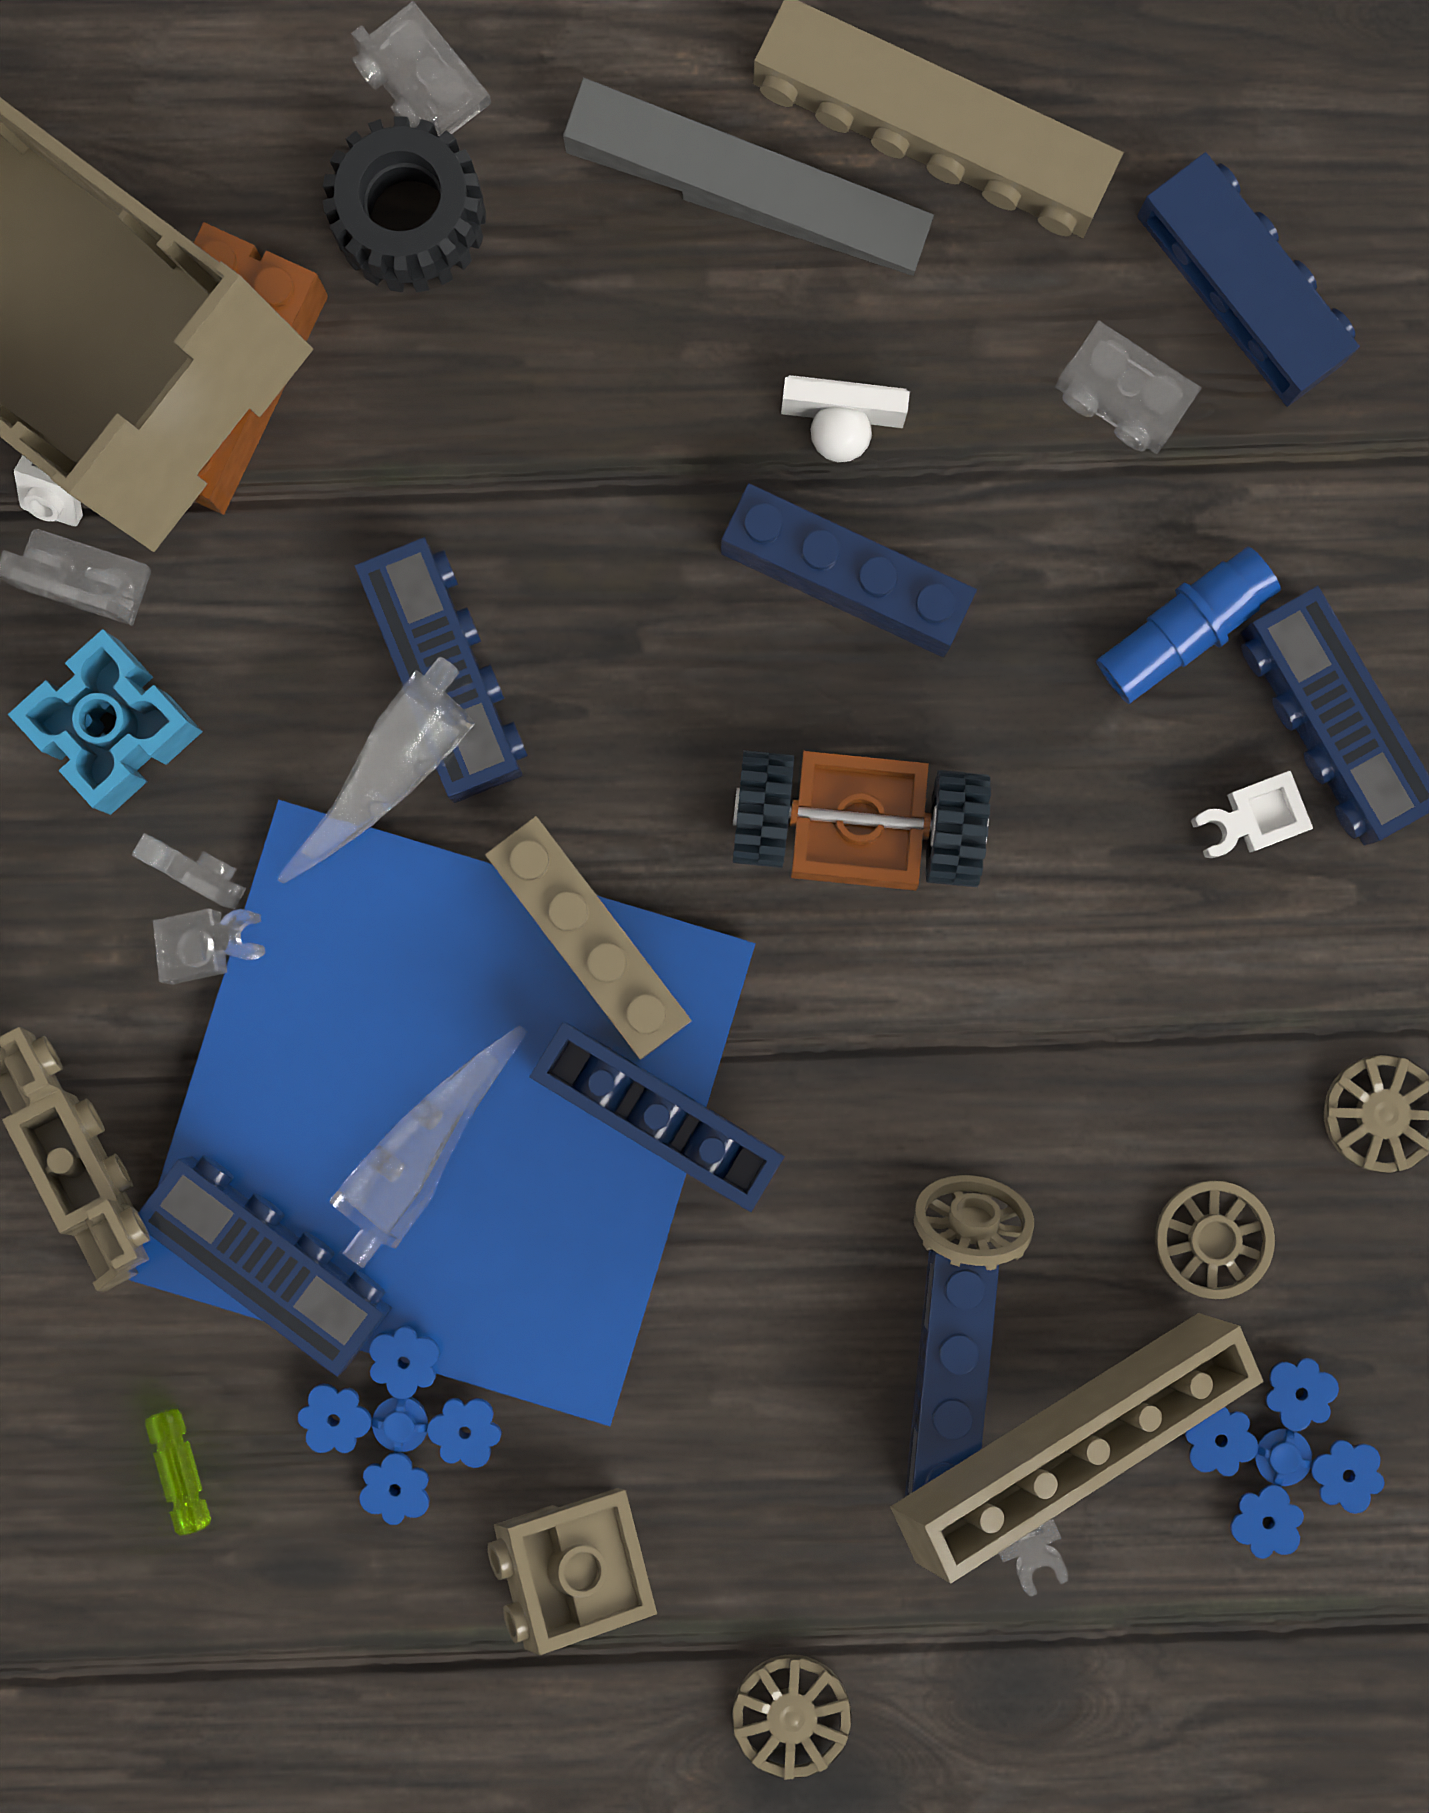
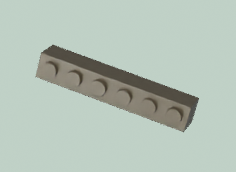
M798 0L783 1L754 61L753 84L760 87L761 93L770 101L785 107H791L793 104L799 105L816 113L817 120L824 126L841 133H846L849 129L871 139L872 145L883 154L898 159L906 155L927 165L928 172L937 179L949 184H959L960 181L983 191V197L991 204L1005 210H1015L1016 207L1039 217L1038 222L1045 229L1061 236H1070L1073 233L1084 238L1124 153Z
M1197 1313L893 1504L890 1508L915 1562L951 1584L1264 1381L1241 1327Z

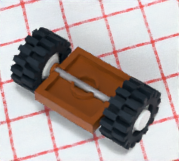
M744 750L740 788L736 790L733 825H736L732 863L783 868L788 818H791L790 826L796 827L791 878L916 891L919 885L922 839H925L928 842L925 868L927 883L967 887L979 886L989 830V801L991 797V780L989 775L938 770L932 793V807L930 813H925L929 763L803 751L798 800H792V806H790L794 755Z

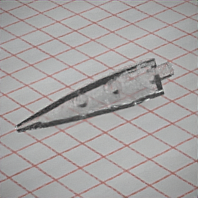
M438 657L425 675H422L417 670L413 673L380 715L335 802L278 876V881L286 883L328 858L369 829L404 800L459 744L462 737L475 725L473 719L445 693V690L459 674V671L453 664L442 657Z
M521 1026L516 1027L475 1055L435 1087L385 1135L348 1176L337 1193L333 1195L329 1202L350 1221L361 1228L343 1252L351 1261L364 1268L381 1244L397 1248L432 1200L455 1146L476 1108L527 1033Z

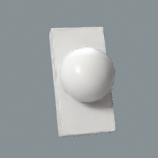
M789 375L785 377L781 414L814 418L811 425V440L816 450L826 459L837 463L847 462L861 456L868 448L872 437L871 425L903 428L908 411L910 391L904 388Z

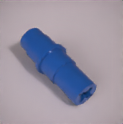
M1247 546L1229 561H1222L1192 585L1185 582L1175 589L1176 597L1150 615L1144 625L1096 660L1106 680L1126 703L1130 704L1179 666L1185 667L1211 646L1215 645L1219 648L1229 641L1227 634L1257 613L1262 604L1281 591V586L1273 571L1255 550Z

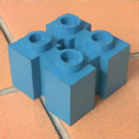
M102 629L65 662L75 674L68 682L59 688L45 680L8 715L41 752L59 760L67 756L70 760L59 769V772L92 808L111 815L148 782L138 772L142 765L151 757L165 765L168 764L203 731L169 694L155 685L145 692L142 687L153 676L120 640ZM108 712L117 717L113 730L109 734L102 733L99 736L105 728L100 721L101 716Z

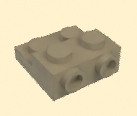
M616 1488L561 1507L551 1505L493 1524L497 1540L488 1543L490 1564L498 1580L507 1578L513 1603L503 1607L505 1624L513 1642L523 1641L526 1650L537 1655H543L657 1614L626 1490Z

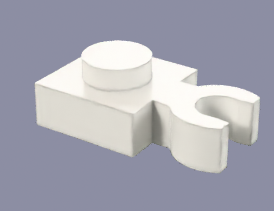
M1291 771L1228 794L1227 796L1233 809L1231 813L1221 809H1209L1196 815L1191 820L1193 828L1210 822L1218 825L1221 829V841L1217 845L1203 850L1205 858H1215L1228 853L1234 848L1238 838L1242 836L1245 839L1249 852H1253L1313 829Z

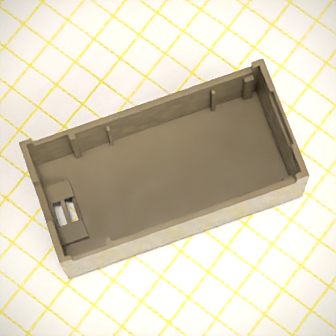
M0 97V437L51 477L50 479L68 494L155 552L208 483L198 476L201 469L249 409L258 417H261L313 351V348L238 273L222 261L219 263Z

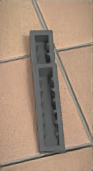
M584 77L563 135L567 154L682 191L683 200L911 276L915 274L934 217L932 213Z

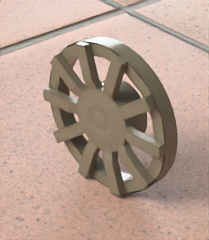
M1390 1055L1369 1056L1348 1065L1332 1082L1324 1104L1325 1127L1333 1146L1352 1164L1373 1172H1399L1421 1162L1429 1155V1130L1426 1137L1410 1127L1409 1124L1411 1120H1429V1111L1411 1110L1409 1104L1425 1093L1429 1098V1075L1413 1062ZM1379 1065L1396 1067L1389 1089L1383 1088L1377 1067ZM1364 1069L1368 1071L1373 1089L1367 1093L1350 1080ZM1406 1072H1408L1419 1081L1420 1085L1407 1094L1402 1095L1399 1091ZM1344 1088L1359 1099L1356 1108H1337L1339 1096ZM1336 1117L1356 1118L1359 1127L1342 1137ZM1402 1133L1419 1145L1407 1157L1404 1155L1398 1137ZM1367 1134L1372 1139L1366 1158L1354 1152L1350 1145ZM1383 1139H1388L1394 1162H1376Z
M971 1175L951 1176L937 1180L927 1186L917 1199L913 1219L914 1226L923 1240V1246L927 1251L930 1249L934 1250L938 1254L950 1259V1264L958 1267L963 1263L985 1266L986 1270H994L998 1264L1021 1258L1031 1242L1034 1229L1032 1210L1024 1198L1016 1191L995 1180ZM962 1191H966V1192H979V1193H982L983 1195H981V1194H976V1193L963 1194ZM951 1193L954 1200L950 1207L937 1198ZM995 1197L1010 1207L1001 1210L992 1198ZM929 1207L945 1217L926 1216L925 1212ZM1018 1216L1021 1226L1004 1225L1000 1222ZM933 1228H948V1230L938 1234ZM1000 1235L1018 1238L1010 1243ZM955 1238L960 1240L958 1245L951 1241ZM991 1242L996 1249H989L987 1243ZM970 1244H976L977 1249H970L968 1247Z
M1209 1180L1185 1187L1168 1201L1158 1217L1155 1244L1157 1256L1163 1269L1178 1286L1199 1297L1225 1299L1246 1292L1264 1276L1273 1258L1275 1234L1267 1210L1252 1193L1233 1183ZM1209 1191V1214L1203 1215L1191 1198L1192 1196ZM1220 1191L1231 1193L1238 1197L1225 1216L1219 1215ZM1182 1203L1195 1220L1192 1226L1171 1219ZM1248 1204L1259 1221L1238 1226L1234 1220L1245 1205ZM1168 1227L1188 1234V1241L1167 1247ZM1261 1230L1263 1239L1261 1251L1242 1245L1243 1235ZM1192 1251L1194 1256L1179 1273L1172 1263L1170 1256ZM1238 1254L1258 1260L1246 1277L1234 1261ZM1202 1262L1208 1264L1207 1287L1196 1285L1189 1281V1278ZM1225 1265L1236 1283L1231 1286L1217 1288L1218 1266Z
M781 1655L762 1662L744 1678L737 1690L733 1703L734 1735L741 1750L758 1769L760 1768L771 1775L782 1777L784 1780L807 1777L827 1769L843 1750L850 1733L851 1708L843 1684L832 1670L810 1657ZM790 1668L789 1688L780 1690L770 1673L778 1669ZM800 1668L819 1675L807 1692L799 1689ZM760 1679L772 1696L768 1703L748 1695L749 1691ZM828 1683L832 1687L838 1701L815 1706L813 1700ZM744 1706L765 1713L767 1719L743 1726L742 1711ZM841 1712L839 1731L817 1722V1717ZM769 1730L772 1735L758 1752L752 1746L747 1736ZM813 1733L834 1741L822 1755L810 1738ZM779 1742L786 1744L785 1765L767 1759ZM802 1743L812 1761L794 1765L795 1744Z

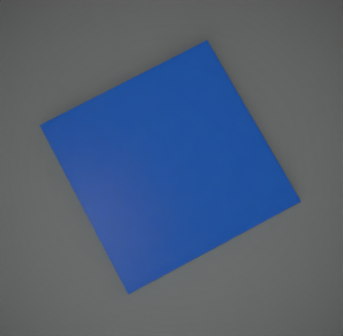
M278 800L158 1186L178 1159L192 1156L199 1161L203 1155L208 1156L221 1164L234 1176L229 1185L246 1198L250 1199L255 1193L275 1205L284 1214L280 1223L299 1238L304 1232H308L329 1246L335 1253L330 1261L351 1276L355 1270H358L378 1283L386 1292L381 1300L391 1306L392 1309L360 1351L370 1353L369 1347L375 1336L381 1333L394 1335L399 1327L410 1326L416 1331L417 1338L422 1336L430 1337L438 1344L440 1355L437 1362L432 1366L436 1374L611 1426L686 1173L529 1078L562 1022H567L707 1107L756 943L597 896L692 1020L691 1023L640 1060L491 863ZM150 1236V1241L142 1244L149 1260L138 1265L136 1269L139 1274L129 1280L261 1320L152 1236ZM400 1357L402 1362L410 1363L408 1358Z

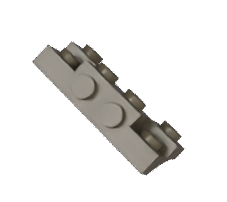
M18 1027L0 1036V1091L12 1115L2 1119L59 1233L75 1236L96 1278V1281L93 1282L96 1291L106 1292L139 1274L136 1267L149 1260L142 1245L150 1241L149 1233L126 1193V1190L133 1187V1183L118 1155L113 1154L108 1157L97 1137L105 1129L92 1103L87 1098L79 1102L77 1096L64 1091L59 1084L55 1073L63 1068L49 1040L45 1036L36 1039L33 1033Z

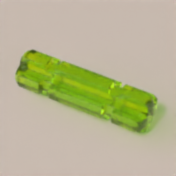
M168 1409L155 1413L146 1419L145 1426L150 1444H157L158 1450L153 1455L166 1501L173 1502L174 1505L173 1510L170 1511L174 1530L178 1535L198 1532L210 1524L211 1517L206 1500L199 1499L198 1493L203 1489L189 1441L183 1442L182 1435L186 1432L182 1414L178 1409Z

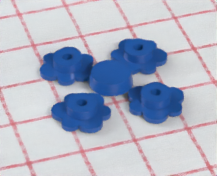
M410 1326L399 1327L394 1335L381 1333L375 1336L370 1344L369 1352L375 1361L370 1369V1376L377 1383H386L389 1393L393 1396L377 1407L373 1418L366 1408L358 1406L359 1395L354 1389L344 1388L338 1392L330 1384L315 1386L308 1397L309 1405L304 1406L298 1413L299 1424L303 1428L308 1429L306 1442L315 1452L326 1453L335 1447L341 1453H348L354 1449L357 1437L364 1436L369 1431L371 1425L378 1442L385 1448L394 1451L384 1458L381 1465L374 1463L367 1466L363 1473V1479L367 1485L360 1493L362 1508L371 1514L382 1513L384 1521L390 1525L401 1523L405 1516L410 1518L422 1516L427 1511L430 1502L429 1496L424 1490L429 1482L428 1473L422 1468H413L410 1458L401 1452H407L418 1447L428 1433L430 1440L436 1445L441 1446L440 1456L445 1462L456 1463L461 1459L465 1465L478 1468L487 1463L491 1454L490 1446L496 1445L502 1435L500 1427L492 1422L494 1415L492 1406L481 1398L471 1399L466 1404L458 1398L449 1399L443 1407V1414L434 1416L428 1424L425 1408L418 1400L411 1396L416 1392L418 1386L423 1388L429 1387L435 1381L436 1371L432 1366L439 1358L440 1349L438 1344L430 1337L422 1336L417 1338L416 1331ZM400 1357L408 1358L410 1363L402 1362ZM331 1415H337L340 1420H334ZM462 1427L469 1428L471 1432L465 1433ZM392 1484H397L401 1489H394Z
M1310 1358L1299 1360L1296 1366L1289 1362H1279L1272 1367L1269 1373V1381L1273 1389L1266 1395V1404L1271 1410L1279 1412L1281 1423L1288 1429L1273 1430L1265 1434L1257 1442L1256 1438L1247 1431L1250 1426L1248 1416L1240 1411L1229 1413L1228 1409L1224 1407L1185 1432L1187 1441L1192 1444L1189 1451V1460L1198 1471L1211 1472L1217 1469L1224 1476H1232L1238 1471L1239 1462H1248L1255 1457L1256 1465L1261 1475L1270 1483L1275 1484L1262 1488L1258 1496L1254 1493L1242 1495L1238 1502L1241 1513L1232 1519L1230 1525L1232 1536L1242 1544H1250L1251 1552L1260 1559L1268 1558L1273 1553V1550L1281 1555L1291 1554L1298 1548L1300 1543V1535L1296 1527L1300 1526L1303 1522V1512L1298 1506L1290 1504L1288 1493L1280 1486H1290L1298 1483L1307 1475L1311 1468L1313 1478L1322 1484L1319 1490L1320 1498L1329 1505L1340 1503L1346 1511L1357 1514L1368 1508L1371 1501L1370 1494L1381 1492L1385 1484L1383 1476L1377 1472L1380 1466V1455L1374 1447L1368 1444H1358L1353 1447L1346 1440H1337L1331 1445L1330 1454H1320L1312 1462V1452L1308 1442L1295 1431L1307 1428L1311 1420L1316 1423H1323L1329 1419L1331 1410L1328 1403L1337 1397L1339 1386L1337 1380L1332 1375L1326 1372H1319L1318 1364ZM1303 1388V1395L1300 1398H1296L1297 1389ZM1222 1434L1224 1436L1223 1442L1216 1444L1215 1438ZM1346 1470H1350V1477L1343 1479V1473ZM1269 1516L1271 1518L1270 1523L1263 1526V1519Z

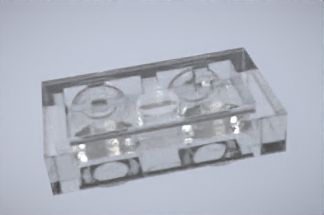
M414 1L370 35L362 25L351 32L358 54L352 58L357 69L373 89L376 90L382 84L396 100L391 105L395 116H408L411 127L418 128L420 120L424 119L434 123L438 136L445 130L453 134L491 104L489 93Z
M1099 320L1072 361L1068 363L1055 388L1064 393L1062 396L1064 402L1073 410L1086 417L1098 415L1116 427L1114 433L1123 443L1138 451H1145L1148 448L1156 454L1167 442L1175 427L1201 390L1200 386Z
M34 529L31 532L23 556L3 550L0 558V578L14 587L131 626L134 624L151 574V569L144 563L40 529Z

